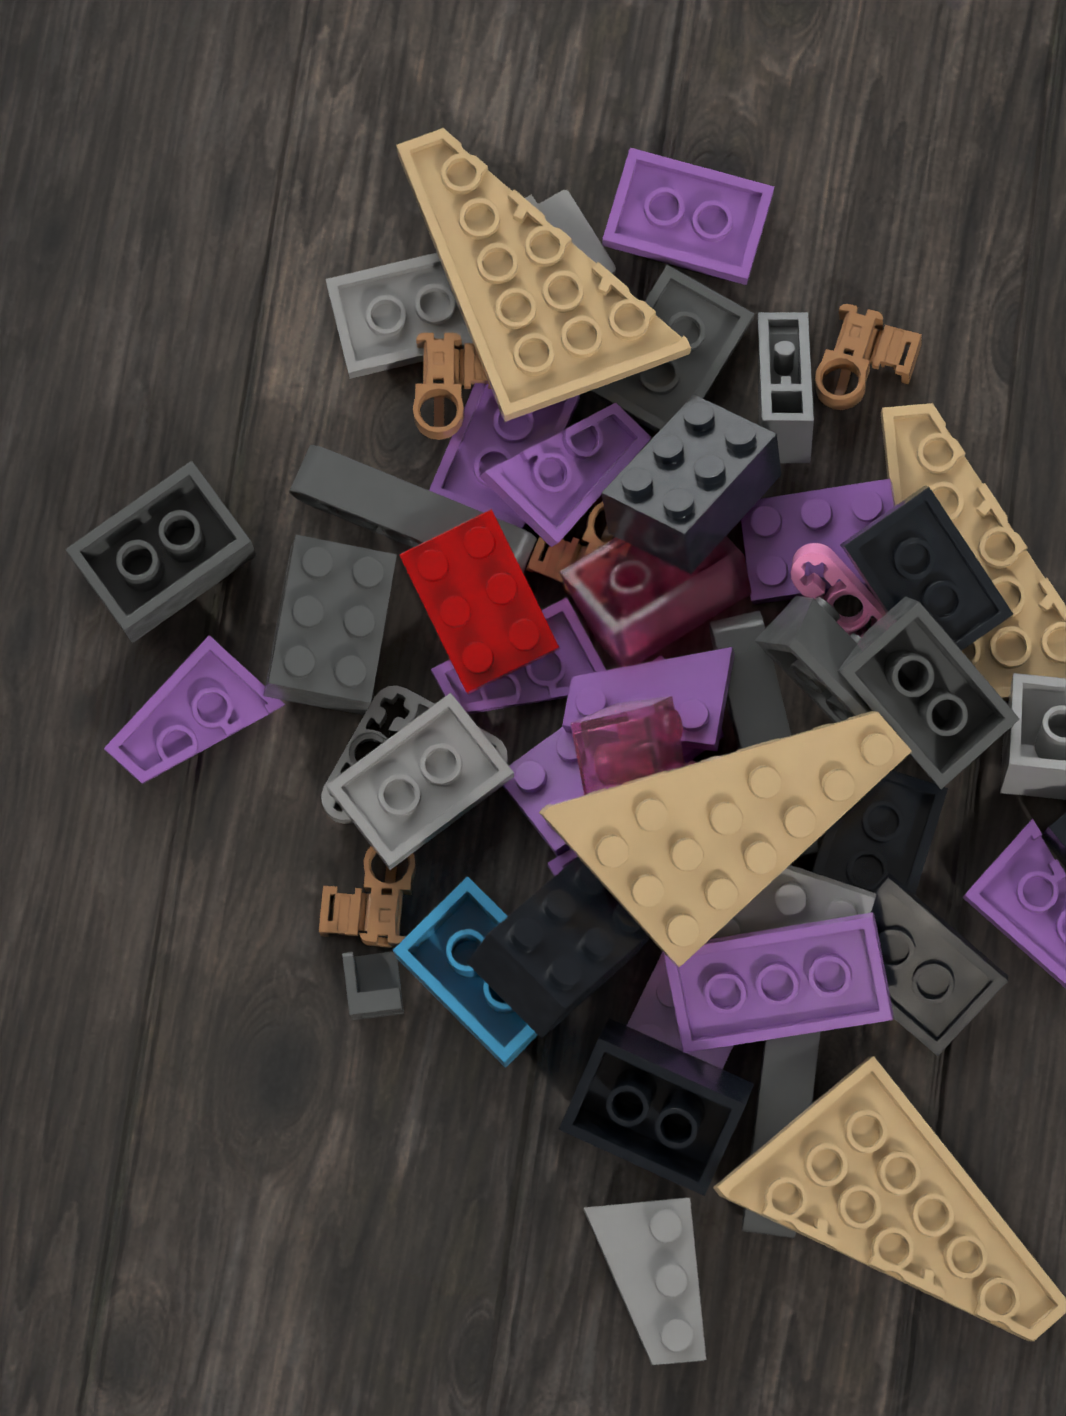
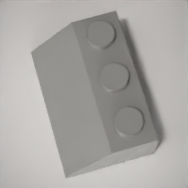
M1013 673L1008 706L1020 720L1004 733L1000 793L1066 800V678Z

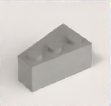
M690 1198L585 1207L584 1213L650 1364L661 1365L706 1360Z

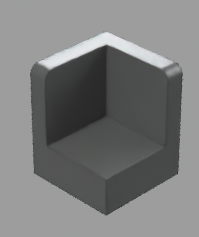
M353 952L342 953L349 1015L352 1020L404 1014L398 959L395 957L394 952L355 956Z

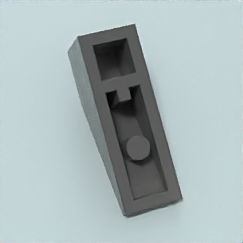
M758 312V425L777 433L780 463H810L814 416L808 313Z

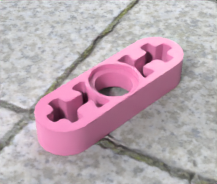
M810 543L796 551L792 559L791 579L794 586L804 597L814 599L821 597L831 606H833L837 598L843 595H853L862 602L863 609L859 614L852 617L840 615V619L837 621L849 636L851 633H855L862 638L868 630L865 625L870 617L874 616L871 618L872 627L886 614L875 596L831 548L820 543ZM809 561L814 566L820 563L825 564L823 575L831 585L825 596L822 594L825 593L826 583L816 573H812L809 576L805 575L806 562Z

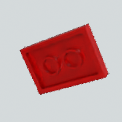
M492 509L399 554L467 694L560 649Z

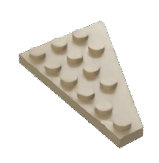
M442 128L396 145L397 154L504 422L690 354L691 346L685 336L681 337L656 316V311L646 302L634 297L630 293L629 288L599 262L595 263L572 243V238L560 228L553 227L545 219V215L515 189L513 191L488 170V166L477 156L470 155L465 151L461 143L447 130Z
M933 403L882 408L881 422L887 478L891 479L893 484L895 506L923 486H929L1014 614L963 649L962 652L1004 701H1009L1013 673L1066 678V605L1049 579L1043 576L1027 552L1028 547L1020 535L1014 532L1008 523L1007 515L986 483L983 484L965 457L966 453L959 442L952 438L948 432L945 421Z
M870 711L849 717L844 721L825 724L806 732L766 741L739 749L733 753L704 759L701 762L678 769L659 772L625 782L619 786L588 793V795L556 804H548L539 811V814L674 965L681 967L911 753L912 750L878 712Z
M874 1056L865 1059L713 1187L719 1196L1026 1341H1035L1066 1313L1065 1296Z

